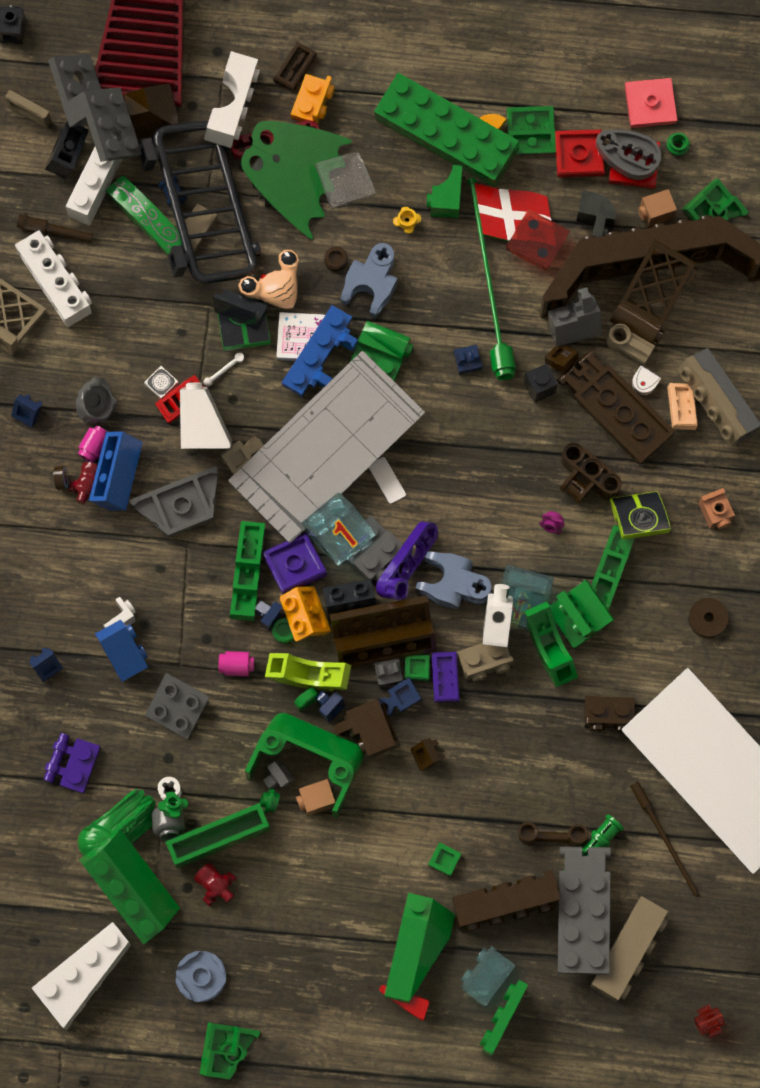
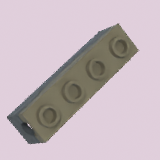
M706 348L685 359L677 369L681 378L693 390L694 397L701 403L708 417L714 422L721 436L728 442L730 447L753 436L760 428V422L710 350Z

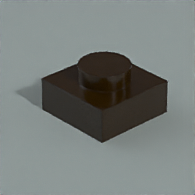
M565 345L555 346L544 357L545 364L563 373L579 359L578 352Z

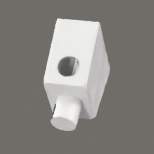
M496 584L494 594H488L483 628V644L508 646L513 597L508 596L510 587L507 585Z

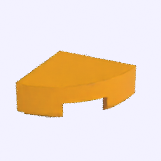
M487 114L480 117L481 120L499 130L508 120L497 114Z

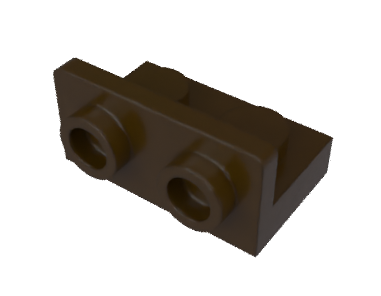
M585 696L584 727H590L591 731H605V728H615L616 732H623L622 728L635 717V698Z

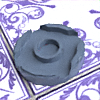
M195 951L186 955L179 962L176 971V984L179 991L187 999L194 1002H208L215 999L223 991L226 983V970L222 961L215 954L206 951Z

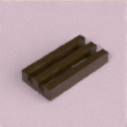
M296 42L273 77V82H279L282 87H288L290 91L294 92L316 58L317 52ZM299 49L302 50L285 79L282 78ZM309 54V56L307 57L306 61L298 71L293 81L290 82L291 78L297 71L298 67L300 66L306 55Z

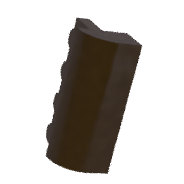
M427 595L330 614L338 663H347L351 665V668L437 651Z

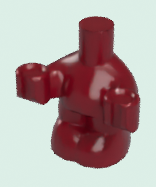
M84 462L81 466V474L78 480L70 482L68 491L79 492L76 500L77 503L85 505L88 495L91 494L98 465Z
M211 862L204 865L194 877V881L207 891L203 901L208 906H211V903L216 901V897L221 896L229 903L235 896L228 890V886L232 885V882L236 881L237 878L231 872L221 875Z

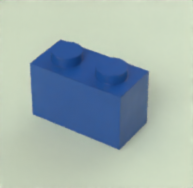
M120 619L95 633L122 682L148 668L144 660L148 656L141 644L136 646L133 639L137 636L130 624L125 626Z

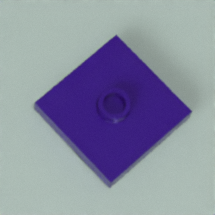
M307 533L296 537L291 543L286 541L262 552V556L282 595L296 587H303L327 576V571Z

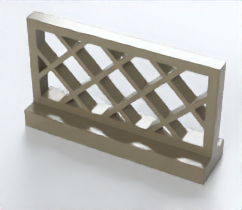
M0 279V311L3 314V320L0 321V349L13 356L18 350L19 343L46 313V308ZM13 295L17 298L18 303L4 305L3 296ZM32 307L37 311L34 316L23 318L22 308ZM19 309L20 318L6 320V310ZM21 324L22 330L15 336L8 331L7 325Z

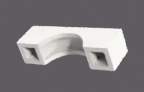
M231 51L222 83L230 88L235 100L228 106L213 108L204 140L229 148L232 147L234 139L239 140L242 127L238 125L240 120L245 121L248 110L247 107H244L245 102L251 101L254 88H250L252 82H257L260 72L259 69H256L258 59Z

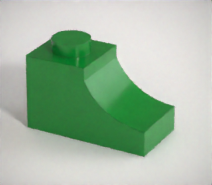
M453 165L451 174L445 182L438 186L432 185V194H427L426 208H431L430 217H459L462 166Z

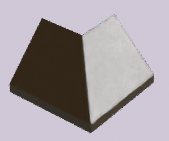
M170 84L145 87L124 94L137 140L154 136L160 127L180 124Z

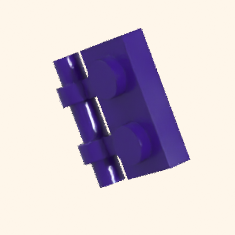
M60 733L58 741L54 742L52 748L54 752L50 763L47 762L44 769L46 774L43 780L53 783L55 775L62 776L60 787L84 794L101 747L76 738L74 747H70L67 745L70 736ZM63 754L70 755L66 768L59 766Z

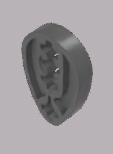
M619 129L602 131L597 135L596 149L609 166L618 173L633 180H644L651 177L657 171L661 160V150L656 141L651 137L638 132ZM606 138L609 139L610 144H607V146H603V141H605ZM627 148L631 149V154L625 156L624 151ZM638 153L642 154V159H639V161L634 160ZM649 158L653 159L649 166L645 165Z

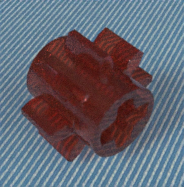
M707 1005L697 1010L699 1016L694 1017V1022L702 1036L708 1033L709 1038L722 1033L720 1027L725 1025V1020L718 1007L711 1009L710 1005Z

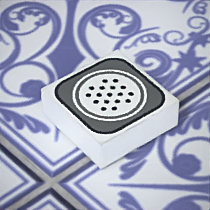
M162 366L144 382L145 386L160 399L179 384Z

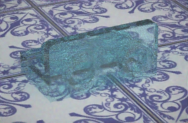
M493 946L489 950L483 948L475 959L478 965L473 971L469 968L460 979L464 983L460 989L484 1007H486L516 966L497 952Z

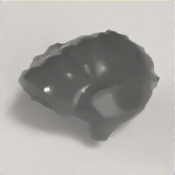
M96 376L92 378L90 382L85 383L78 391L76 411L79 419L83 420L84 424L100 425L112 415L117 400L111 393L109 383L103 377Z

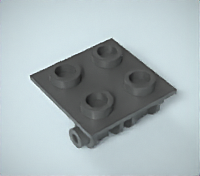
M166 673L145 716L188 739L201 712L208 706L210 696Z

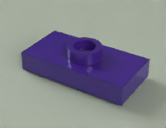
M457 652L432 653L434 703L459 702Z

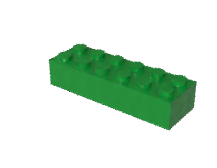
M397 73L374 110L375 119L378 122L450 163L462 166L463 170L496 188L519 150V141L400 73Z

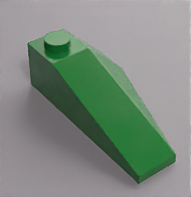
M408 893L384 998L410 1003L430 968L438 959L442 949L450 940L455 914L433 898Z

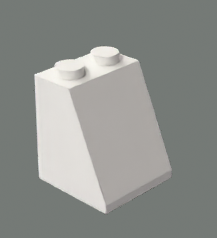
M197 382L187 383L186 387L180 389L181 449L230 448L232 446L231 436L208 387H202V383Z

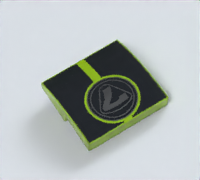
M658 491L610 498L615 522L618 521L622 540L670 532L671 527Z

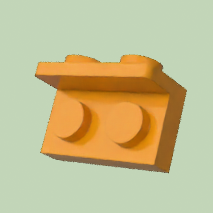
M308 74L305 75L291 112L292 119L298 121L312 120L318 124L320 119L323 120L327 112L326 101L327 99H332L335 86L332 85L331 76L327 75L326 80Z
M315 586L296 587L280 596V601L295 641H301L308 636L325 635L331 632Z

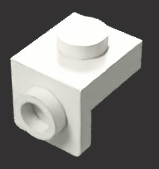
M120 597L116 599L122 613L104 625L105 628L120 619L125 626L131 625L136 621L133 615L136 611L128 600L123 602Z

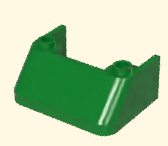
M287 713L277 714L271 720L256 745L245 769L246 778L251 780L263 753L277 755L283 750L286 742L332 762L328 770L329 779L333 784L342 788L332 809V816L337 818L364 759V753L360 746Z

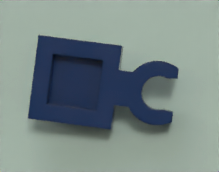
M410 678L389 689L390 698H381L383 703L388 705L387 713L389 717L394 713L395 708L398 707L400 712H404L423 700Z

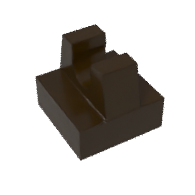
M428 738L410 749L420 772L431 768L445 758L443 753L437 754L435 747L439 745L437 740Z

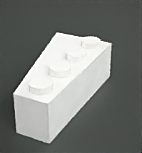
M112 922L32 987L33 991L63 1029L67 1031L73 1020L82 1011L88 1000L98 990L104 979L113 970L131 944Z

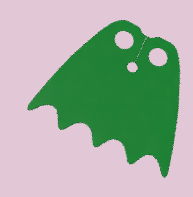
M279 121L259 122L252 133V146L245 150L241 159L242 169L253 185L278 212L305 236L313 239L308 226L309 220L325 216L319 204V198L324 193L335 192L334 187L329 181V173L334 169L345 167L338 155V148L344 144L352 143V140L304 125ZM264 130H269L274 135V141L270 145L264 144L260 139V134ZM275 154L280 157L278 163L273 161V155ZM259 156L263 160L261 170L256 171L251 168L249 163L251 157Z

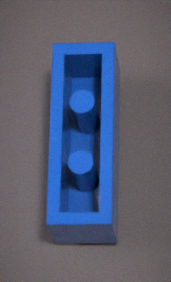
M106 432L89 498L90 502L109 511L126 510L142 441L125 432Z

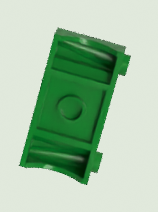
M367 321L351 361L363 351L395 382L405 357L409 358L414 344H411V338Z

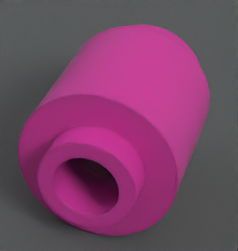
M99 426L95 428L89 427L78 447L80 449L78 455L91 463H95L100 458L105 434L108 431Z
M226 651L225 654H219V673H225V676L249 677V673L254 672L255 658L250 657V652Z

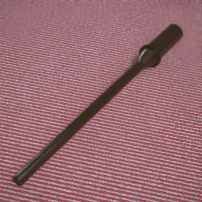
M639 781L632 784L630 787L639 801L641 809L652 819L693 894H698L691 878L654 815L653 803L649 801Z

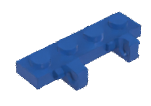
M333 305L330 307L283 379V387L303 397L309 386L314 388L317 384L324 388L332 380L331 377L322 372V366L334 347L338 348L341 345L353 352L358 344V340L349 334L350 330L347 328L352 321V316Z

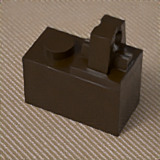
M378 698L346 711V714L343 715L345 721L333 725L335 734L338 736L350 733L351 737L355 735L360 736V748L364 754L367 753L370 757H376L400 747L383 700Z

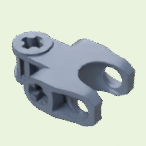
M385 243L375 245L365 264L357 260L353 261L346 275L344 289L340 298L341 304L347 306L356 293L368 292L374 298L370 309V316L378 317L382 309L389 303L398 283V278L390 275L394 265V250L390 245ZM386 256V258H383L382 261L378 260V258Z
M427 552L425 562L441 569L444 577L436 584L417 582L416 593L422 596L427 595L428 599L434 603L451 609H458L461 599L479 605L487 602L488 594H491L490 580L483 575L471 572L473 566L471 560L452 553ZM478 586H482L483 590L479 594L475 593V589Z

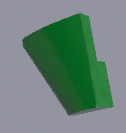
M718 178L709 183L681 209L692 221L699 220V218L707 215L713 217L721 216L723 219L729 220L749 213L736 196H732Z
M208 1022L199 1074L208 1077L231 1079L236 1071L237 1064L245 1058L248 1053L247 1049L253 1040L259 1037L260 1031Z

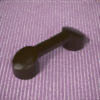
M525 822L518 828V838L527 846L534 845L536 842L568 843L572 847H581L586 843L589 835L587 828L581 824L571 826L568 833L539 832L536 825L531 822Z

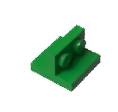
M584 580L570 591L561 592L556 596L558 600L550 605L554 621L574 649L615 621L588 580Z

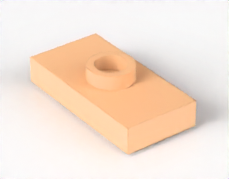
M669 383L667 388L672 428L696 430L698 424L693 390L688 384Z

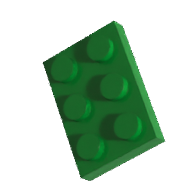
M521 980L516 985L510 984L503 997L507 1001L504 1008L499 1006L491 1021L495 1024L493 1030L487 1029L479 1044L483 1047L482 1054L489 1058L492 1056L528 984Z

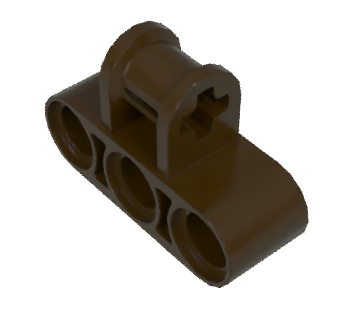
M571 442L564 447L561 463L571 472V475L560 487L562 492L566 491L571 495L578 505L592 490L605 500L618 496L622 487V481L615 472L578 443ZM569 452H574L578 455L579 458L577 460H571L567 457L566 454ZM592 467L597 471V474L589 475L585 469ZM608 482L613 483L616 489L609 491L604 487V484Z

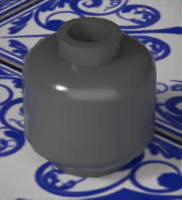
M157 807L152 812L153 833L163 841H168L183 834L185 831L184 811L182 810L180 817L170 818L165 816Z

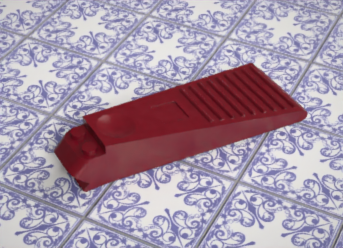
M111 0L95 66V72L101 89L121 88L125 100L124 94L145 87L170 84L175 106L182 107L185 0Z

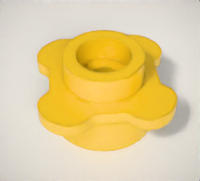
M409 207L401 208L398 217L393 219V224L396 227L400 226L407 234L412 233L414 226L421 222V216Z

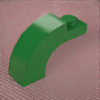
M547 601L524 611L528 622L526 626L529 635L554 686L559 687L578 678L573 659L561 640L551 607Z

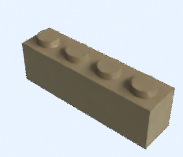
M641 896L610 949V974L596 975L590 987L615 1002L620 997L625 999L632 987L628 984L632 975L637 977L644 966V963L640 962L645 953L648 955L651 953L656 944V941L653 940L656 932L662 933L668 922V919L665 918L668 911Z

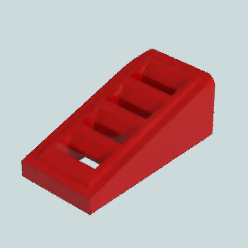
M195 375L188 378L155 403V406L168 424L180 417V408H178L173 400L177 397L180 402V389L186 387L187 383H200ZM165 404H170L174 410L172 414H170Z
M385 984L381 985L379 989L383 995H385L387 986ZM417 995L413 996L410 1003L391 999L416 1018L424 1021L430 1004L429 999Z

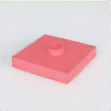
M671 78L625 82L630 128L677 124Z

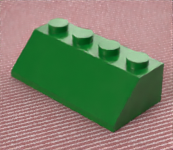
M120 828L79 859L143 945L162 931L180 909Z

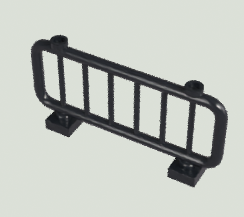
M197 121L160 127L153 136V143L151 138L142 139L139 146L142 153L140 160L144 171L153 170L156 161L159 162L182 246H172L168 254L173 278L182 277L187 267L192 277L203 284L243 279L246 276L250 277L257 269L256 256H260L261 249L258 242L252 243L226 154V151H229L230 148L216 143L168 150L164 148L162 139L166 135L207 129L208 121ZM215 148L219 160L217 165L171 171L167 159V154ZM221 169L225 181L223 186L182 192L176 191L173 175ZM222 190L228 191L232 205L230 207L189 213L182 212L178 197ZM229 211L234 212L237 228L191 235L188 233L184 218ZM240 233L244 249L195 256L190 239ZM244 253L248 261V266L244 269L213 274L201 273L197 265L199 260Z

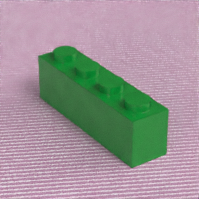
M258 803L166 841V845L174 865L178 869L268 832L270 828L262 807Z

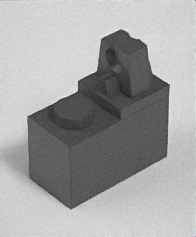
M587 287L578 290V299L570 301L571 305L548 311L549 331L556 346L602 335L601 311L594 296L588 293Z

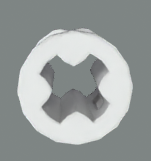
M165 777L158 784V792L163 800L166 798V791L164 789L166 786L171 787L174 785V793L179 798L182 794L179 782L173 777Z

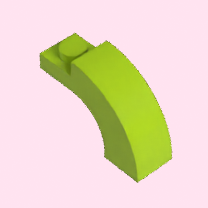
M270 653L265 677L295 687L306 689L314 687L318 691L333 692L334 689L347 690L351 665L347 663L310 661L286 653Z

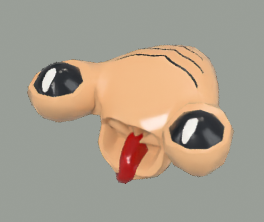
M283 250L279 254L281 271L263 274L259 281L253 277L246 276L240 280L238 285L240 292L248 298L258 299L279 308H293L297 299L296 273L299 264L297 254L292 250Z

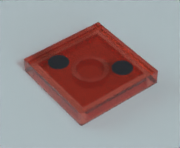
M528 209L506 245V250L547 271L570 231Z

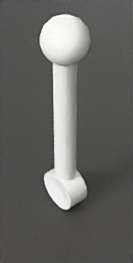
M236 353L235 359L212 377L205 378L203 381L204 385L210 387L215 379L233 365L242 363L244 355Z

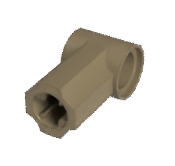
M624 324L614 325L606 339L610 349L621 351L642 364L646 363L655 345L632 333ZM613 334H621L624 337V341H616Z

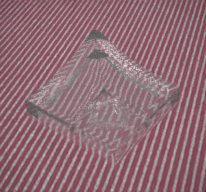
M358 152L334 157L315 164L331 209L375 195L376 193Z

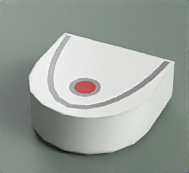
M640 366L633 377L632 387L638 394L648 395L654 391L661 378Z

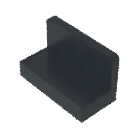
M227 289L223 291L222 295L215 293L213 296L216 313L258 329L268 312V305Z

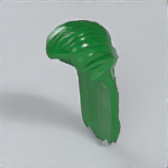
M138 788L131 791L99 819L94 820L89 826L83 828L77 840L80 853L83 856L119 828L131 844L136 842L152 827V812L156 804L152 796H144V790L139 791Z

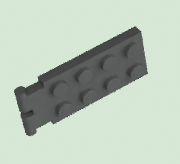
M560 847V857H565V871H559L558 974L609 975L611 873L606 872V858H611V847H588V856H582V847Z

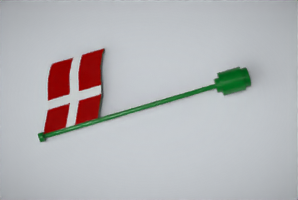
M472 177L467 179V183L471 187L497 344L493 346L489 354L493 374L496 375L497 380L504 381L515 377L516 364L513 348L507 346L506 343H502L484 236L507 242L540 244L556 249L547 196L530 191L497 189L477 184L476 178ZM530 220H537L539 223L538 228L531 229L528 225Z

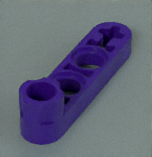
M422 521L417 524L379 578L376 591L380 597L394 600H404L407 597L409 578L438 537V528L435 523ZM415 545L416 552L415 555L412 556V548ZM403 564V571L399 574V567Z

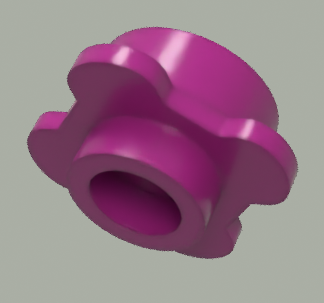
M554 511L543 514V520L540 521L539 525L549 533L561 534V528L565 526L564 518Z

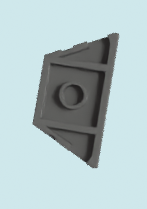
M216 466L133 498L129 502L136 511L168 538L214 520L218 469Z

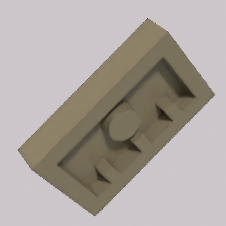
M481 643L457 651V657L466 681L471 679L473 682L487 678L486 674L495 671L496 674L504 673L510 670V666L514 663L513 656H510L508 647Z

